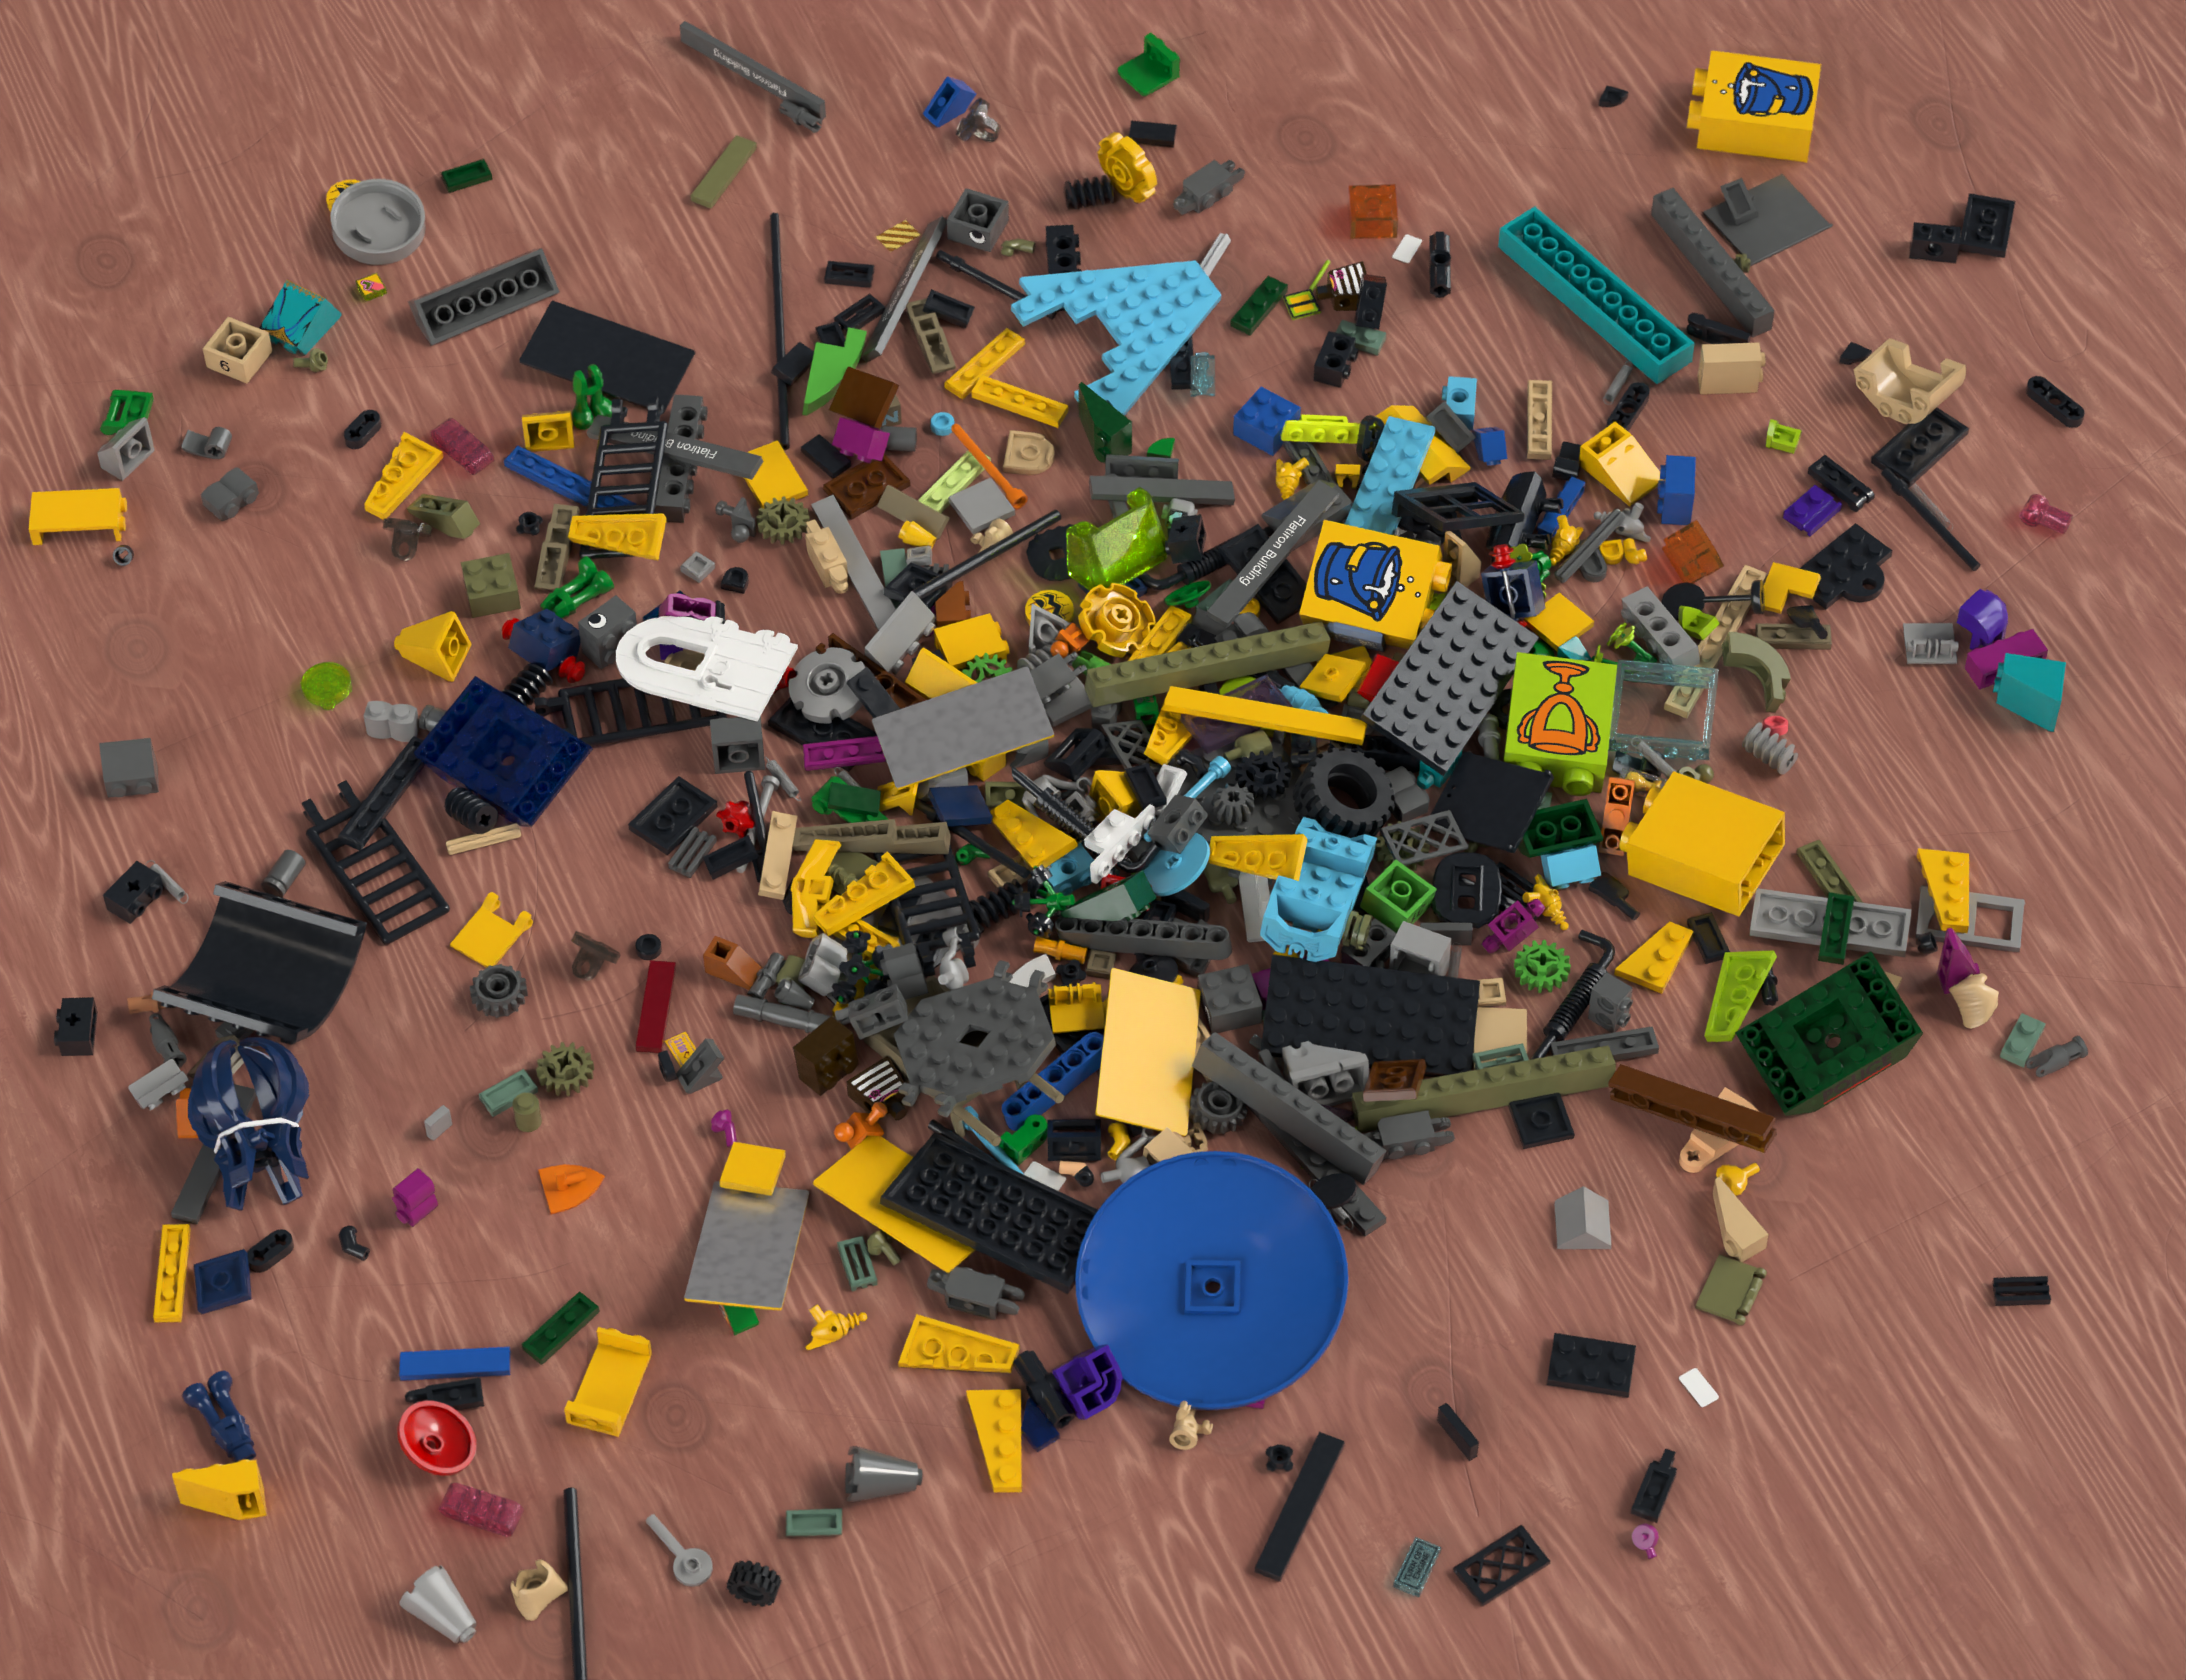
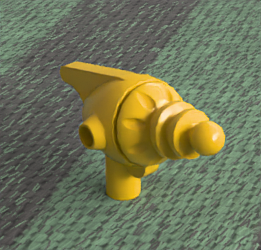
M1303 457L1294 464L1290 462L1283 463L1281 459L1276 461V485L1280 489L1283 501L1295 493V489L1299 485V478L1302 475L1301 470L1309 465L1306 458Z
M1566 515L1557 517L1559 529L1551 538L1552 549L1549 555L1551 566H1555L1557 562L1564 558V555L1570 554L1575 549L1583 532V527L1575 528L1574 526H1569Z
M1537 874L1535 876L1537 884L1534 885L1533 892H1525L1523 894V901L1529 903L1533 899L1538 898L1545 907L1542 915L1552 917L1551 921H1556L1555 925L1560 924L1562 930H1567L1569 925L1567 922H1564L1566 920V917H1563L1564 911H1560L1562 902L1558 891L1550 889L1543 877Z
M818 1304L812 1306L809 1311L817 1324L811 1331L812 1341L805 1348L811 1350L843 1338L848 1333L850 1327L854 1329L855 1324L859 1326V1321H866L867 1314L861 1312L858 1316L856 1313H853L851 1316L848 1313L847 1317L840 1313H833L831 1310H826L823 1313Z

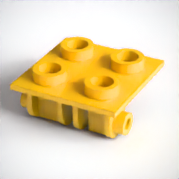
M1092 982V984L1080 986V983H1077L1075 987H1072V984H1069V987H1056V985H1053V988L1048 989L1053 1034L1104 1029L1101 984Z

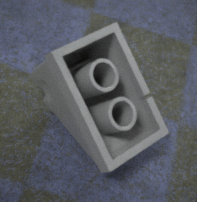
M1309 1041L1300 1043L1301 1047L1298 1049L1292 1048L1291 1045L1282 1048L1284 1059L1283 1077L1285 1081L1324 1108L1352 1101V1093L1364 1091L1369 1076V1061L1365 1053L1318 1046Z

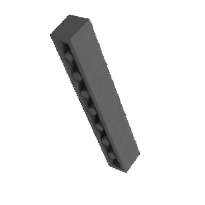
M1671 188L1654 195L1651 211L1652 217L1747 333H1750L1753 338L1772 330L1775 310L1677 191Z
M1216 1032L1200 1045L1192 1067L1362 1185L1377 1173L1387 1150Z

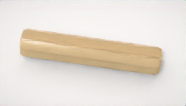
M518 823L493 828L484 834L474 833L447 840L446 848L449 855L519 838L521 830Z

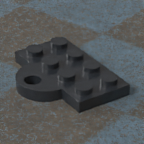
M1855 523L1799 569L1820 574L1821 579L1812 600L1826 610L1841 597L1853 602H1868L1877 598L1883 590L1885 576L1879 566L1892 556L1893 550ZM1863 585H1872L1874 589H1865Z

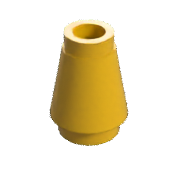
M906 521L898 536L905 544L916 547L931 546V549L937 539L914 521Z

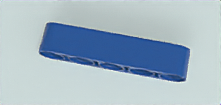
M1097 1032L1087 1034L1038 1075L1066 1096L1100 1068L1103 1035ZM1027 1082L1006 1099L1001 1108L1008 1128L1017 1131L1024 1126L1027 1117L1034 1114L1042 1115L1056 1102L1031 1082Z

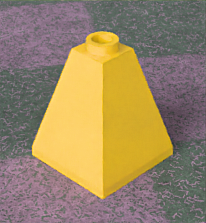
M452 611L402 629L400 635H397L394 640L395 649L399 650L403 658L449 682H454L472 645L456 613Z
M1095 771L1089 795L1098 804L1096 810L1101 815L1097 818V821L1101 823L1114 809L1136 818L1142 812V809L1124 776V772Z

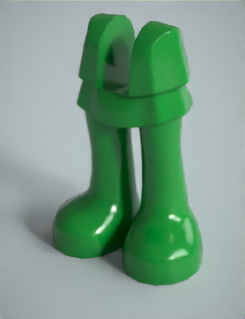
M595 364L587 367L588 378L585 379L581 370L575 371L573 375L572 386L573 391L576 393V400L572 411V423L576 428L582 430L590 428L594 421L593 414L596 417L597 415L612 417V401L602 395V372ZM587 395H590L589 406L587 402Z
M584 556L578 562L579 574L564 586L555 588L540 606L543 610L547 608L560 618L566 619L570 614H575L576 608L581 604L613 590V581L605 571H598L589 557ZM589 585L588 587H586L584 590H582V591H581L580 593H578L577 595H575V596H573V597H570V596H571L572 594H574L575 592H577V591H579L580 589L584 588L585 586Z

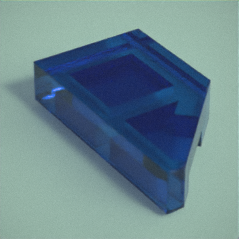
M1031 1398L1027 1399L1021 1433L1038 1453L1060 1439V1433Z

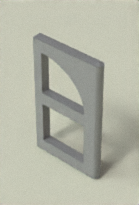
M1921 885L1919 888L1920 898L1915 938L1932 932L1936 941L1944 942L1946 931L1927 929L1936 913L1933 898L1930 897L1928 892V886ZM1969 892L1968 933L1956 934L1964 945L2019 953L2025 901L2024 899ZM1977 907L2012 911L2010 940L1975 936Z

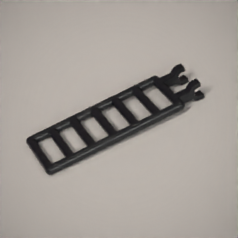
M657 396L648 397L647 421L640 423L623 424L628 408L622 407V399H612L610 425H602L599 432L586 516L655 513L668 431V423L660 421V415L663 414L664 406L663 404H658L659 398ZM658 431L656 442L607 445L609 434ZM654 452L653 463L604 466L605 455ZM651 472L649 484L600 487L603 475ZM648 493L646 505L597 507L599 496ZM581 544L579 552L580 558L587 556L590 559L638 557L606 549L590 550V546Z
M624 678L562 688L558 691V697L534 698L535 712L539 718L551 712L562 711L565 728L561 730L567 737L566 739L563 738L564 735L558 730L553 732L548 728L541 729L543 749L552 748L556 744L565 742L569 743L570 748L577 749L710 726V720L728 717L726 713L716 711L717 715L702 717L699 707L688 704L692 719L677 721L672 699L661 697L667 723L652 726L645 693L633 687L642 727L627 730L618 689L633 686ZM609 691L617 732L603 734L594 693ZM584 695L593 736L582 738L577 737L569 697Z
M347 780L337 784L341 791L339 793L340 798L349 808L326 820L318 812L311 798L302 802V806L305 809L303 813L313 825V827L307 829L306 836L384 944H390L450 911L449 904L386 818L379 826L386 837L337 862L331 852L346 844L339 842L338 838L325 844L319 834L352 818L365 801H359ZM392 844L399 853L352 879L344 871V869ZM404 862L412 871L364 897L356 888ZM416 880H419L424 887V890L376 915L369 907L372 903ZM430 897L437 905L431 911L389 933L382 925L383 922Z
M950 845L949 853L943 854L945 861L906 869L905 871L912 879L949 871L951 879L915 886V888L889 903L903 945L913 942L912 935L966 924L969 932L957 934L962 939L957 945L960 947L966 968L976 966L974 959L975 951L971 942L979 940L981 934ZM873 853L876 862L879 863L882 860L881 856L884 853ZM893 853L890 855L900 863L938 854ZM949 889H955L957 895L956 897L905 908L901 907L899 901ZM958 906L961 907L963 913L907 926L905 920L907 917ZM943 938L914 944L916 952L919 954L925 977L935 975L934 959L930 951L949 947Z

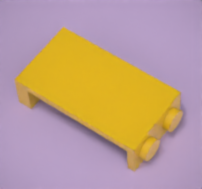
M120 488L32 492L29 533L32 544L43 545L44 532L113 529L116 541H121L122 531L126 530L123 512H127V500L122 498Z
M598 1327V1345L574 1402L568 1400L564 1409L565 1417L568 1424L619 1437L652 1356L650 1340L640 1335L631 1336L613 1328L604 1329Z

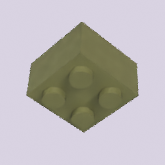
M509 553L461 562L463 580L472 618L521 609L518 587Z

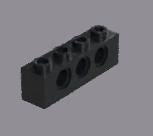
M1074 225L1045 226L1048 274L1082 271V269H1077V266L1081 265L1080 251L1075 249L1079 248V234H1074ZM1063 307V308H1061V309H1059V310H1057V311H1066V310H1065L1064 307Z

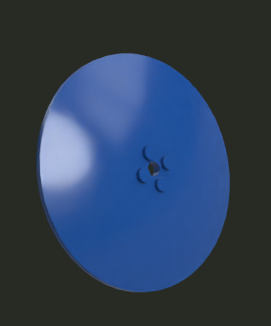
M1223 1151L1194 1152L1162 1160L1143 1169L1119 1186L1106 1199L1087 1228L1081 1243L1075 1276L1078 1309L1084 1329L1093 1347L1109 1345L1120 1367L1122 1380L1139 1392L1158 1401L1180 1407L1182 1401H1187V1405H1191L1190 1409L1222 1410L1253 1404L1281 1392L1305 1375L1322 1357L1339 1328L1347 1301L1349 1282L1348 1263L1340 1232L1331 1214L1314 1192L1297 1177L1268 1161L1250 1155ZM1210 1282H1217L1221 1286L1220 1290L1216 1293L1207 1292L1205 1287Z

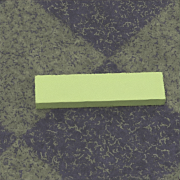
M968 450L918 501L942 513L950 505L949 496L966 489L985 469Z

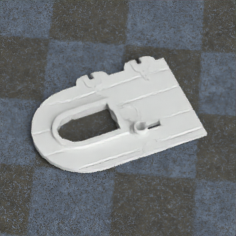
M661 616L639 623L626 632L616 649V665L620 675L638 690L758 722L760 715L798 649V645L790 643V638L785 634L777 633L776 637H773L774 631L760 630L756 634L739 630L736 622L726 620L722 624L723 618L709 617L702 621L690 617ZM673 644L676 647L704 653L705 657L696 670L693 671L654 661L648 658L645 652L655 645Z

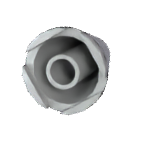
M442 1565L439 1568L434 1566L413 1583L415 1588L411 1594L408 1591L403 1594L400 1600V1606L455 1643L460 1641L466 1643L475 1635L476 1630L474 1628L477 1623Z

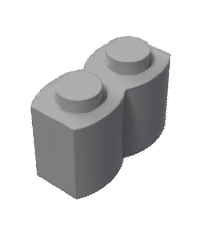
M370 701L367 703L364 721L369 736L378 739L392 737L401 742H409L413 736L417 737L420 729L417 708L408 704L391 705L384 701Z
M823 933L813 938L808 947L806 960L800 970L798 981L822 996L833 992L832 985L834 983L838 984L841 981L839 978V965L841 962L848 961L846 957L847 948H844L840 943Z

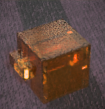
M1697 519L1663 539L1666 546L1662 547V550L1683 583H1695L1724 567L1714 545Z

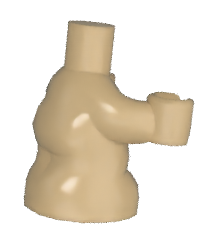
M997 518L991 522L989 528L985 531V536L981 533H976L970 540L972 543L982 546L979 550L981 552L1013 534V531L1007 522Z
M1187 1401L1180 1403L1179 1410L1176 1413L1174 1429L1169 1439L1175 1448L1183 1450L1195 1447L1197 1444L1196 1434L1203 1433L1209 1435L1213 1427L1209 1420H1204L1202 1425L1197 1424L1194 1418L1196 1409H1190L1191 1405H1187Z

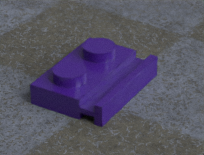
M1814 485L1784 511L1783 518L1799 530H1805L1807 535L1811 537L1841 510L1842 503H1837L1833 500L1834 497Z

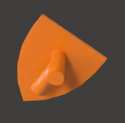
M564 1164L538 1170L551 1215L577 1207L588 1200L598 1190L605 1178L599 1172L579 1165Z

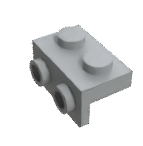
M169 1059L129 1085L128 1089L141 1109L148 1106L152 1110L164 1102L161 1098L171 1092L174 1096L185 1089L184 1083L189 1079L179 1069L175 1061Z

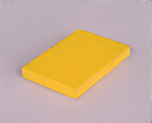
M778 440L747 452L759 455L763 459V463L752 480L744 478L761 508L765 509V502L772 504L773 498L781 501L782 497L785 496L786 501H790L792 498L798 500L808 496V489Z

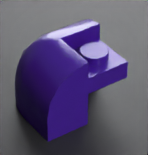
M1979 589L1959 609L1957 623L1973 633L1969 649L1982 648L1992 644L1993 641L2004 640L2008 624L2006 604L1996 594L1987 589L1986 591Z
M1108 1344L1086 1350L1052 1370L1061 1387L1063 1397L1073 1410L1074 1415L1079 1419L1086 1420L1112 1405L1117 1400L1116 1398L1121 1390L1122 1373Z

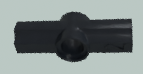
M1435 232V234L1429 236L1430 294H1433L1436 298H1444L1451 293L1450 236L1444 232Z
M1026 1350L1020 1353L1013 1360V1366L1026 1384V1390L1035 1406L1041 1407L1054 1428L1065 1427L1075 1417L1073 1410L1062 1395L1061 1387L1053 1373L1046 1371L1034 1351Z

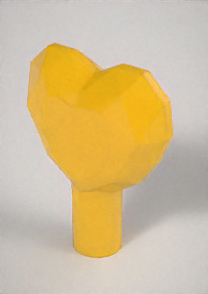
M1756 1163L1742 1169L1734 1165H1722L1717 1168L1716 1177H1720L1734 1195L1738 1196L1745 1190L1747 1178L1759 1173L1760 1169Z

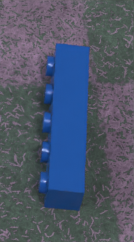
M1571 477L1569 481H1566L1563 491H1560L1557 495V498L1563 499L1564 506L1563 509H1560L1561 514L1546 512L1542 523L1539 522L1536 531H1538V534H1549L1550 543L1551 538L1559 529L1557 517L1566 515L1568 518L1585 491L1584 481L1575 477Z

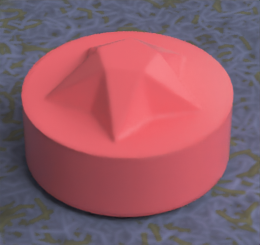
M1781 716L1767 717L1763 720V731L1769 727L1771 729L1770 736L1774 733H1778L1779 736L1784 735L1788 732V720Z

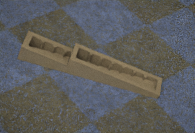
M895 819L796 828L793 849L794 851H809L814 840L819 839L839 841L841 847L837 852L886 853L888 851L889 853L948 854L951 835L947 822L897 826Z

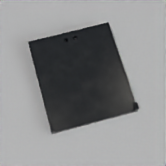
M1464 751L1430 815L1450 810L1465 840L1515 854L1554 776L1549 770L1541 772ZM1447 818L1434 822L1446 829L1450 826Z

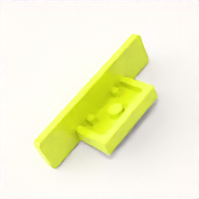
M1300 415L1299 421H1285L1281 440L1357 444L1360 423H1348L1347 416ZM1376 424L1369 426V430L1375 428Z

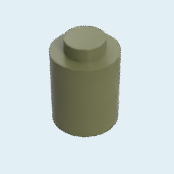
M521 1093L516 1096L512 1106L517 1128L523 1132L537 1130L542 1123L538 1098L532 1093Z

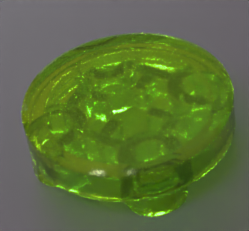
M322 662L310 667L301 679L304 697L310 703L321 706L324 710L333 709L336 704L346 699L353 689L348 670L334 662Z

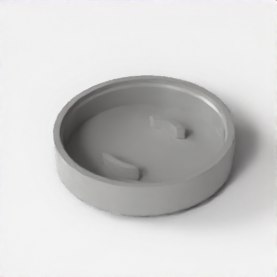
M387 179L360 181L346 188L336 198L331 209L332 236L339 249L356 261L372 265L394 263L411 255L421 244L425 234L424 207L419 197L410 188L401 183Z

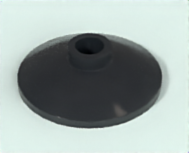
M1151 955L1136 962L1129 972L1173 983L1178 975V966L1175 960L1169 956Z

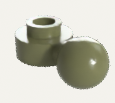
M1701 764L1695 770L1687 766L1677 770V773L1707 784L1714 777L1713 769L1707 764Z

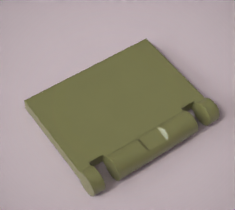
M1718 1255L1695 1308L1728 1319L1738 1325H1744L1746 1321L1744 1316L1749 1314L1763 1283L1760 1278L1764 1279L1767 1271L1763 1268H1756Z

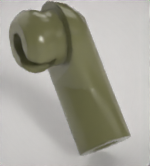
M1019 238L1007 240L1001 245L1003 247L1001 254L1011 257L1014 254V250L1034 253L1036 243Z

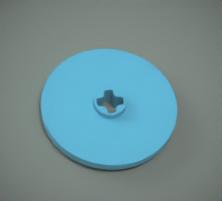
M1195 833L1181 854L1160 850L1148 867L1143 870L1149 883L1152 885L1155 895H1172L1192 884L1200 876L1208 863L1210 856L1209 844L1202 835Z

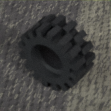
M743 1560L739 1561V1563L736 1562L726 1584L731 1595L735 1594L737 1599L742 1598L744 1603L752 1602L754 1606H757L758 1603L761 1607H765V1605L770 1606L774 1603L782 1582L780 1575H776L777 1572L775 1570L770 1571V1567L766 1565L764 1567L760 1566L761 1563L759 1562L755 1564L749 1560L746 1563Z

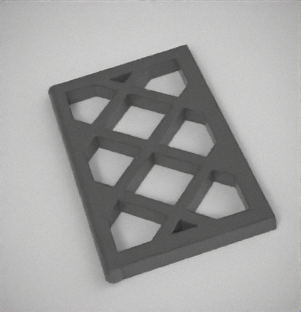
M1142 720L1101 725V731L1125 769L1132 767L1129 763L1131 761L1138 765L1149 763L1153 773L1160 771L1162 765L1150 763L1151 758L1148 757L1146 760L1133 756L1136 751L1144 754L1146 748L1140 745L1143 741L1148 743L1151 736ZM1139 727L1143 734L1130 729ZM1116 730L1121 732L1119 737H1116L1110 731ZM1125 735H1129L1138 739V741L1134 744L1123 738ZM1119 744L1130 748L1131 751L1128 754L1122 752Z
M1450 810L1380 829L1394 861L1398 860L1403 865L1468 849V844ZM1447 818L1450 826L1446 829L1434 822ZM1422 824L1428 827L1424 835L1410 830L1411 827ZM1431 828L1445 834L1442 843L1428 838ZM1400 831L1404 834L1400 842L1392 839L1389 833ZM1407 835L1421 841L1418 849L1403 844ZM1450 836L1457 839L1459 845L1449 847L1445 843ZM1424 843L1438 848V851L1426 854L1421 852ZM1402 849L1413 854L1414 857L1402 860L1399 851Z

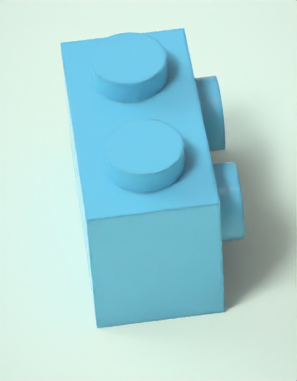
M1594 844L1541 855L1545 882L1554 887V889L1567 888L1570 886L1569 883L1579 881L1581 884L1594 881V877L1601 876L1597 848Z

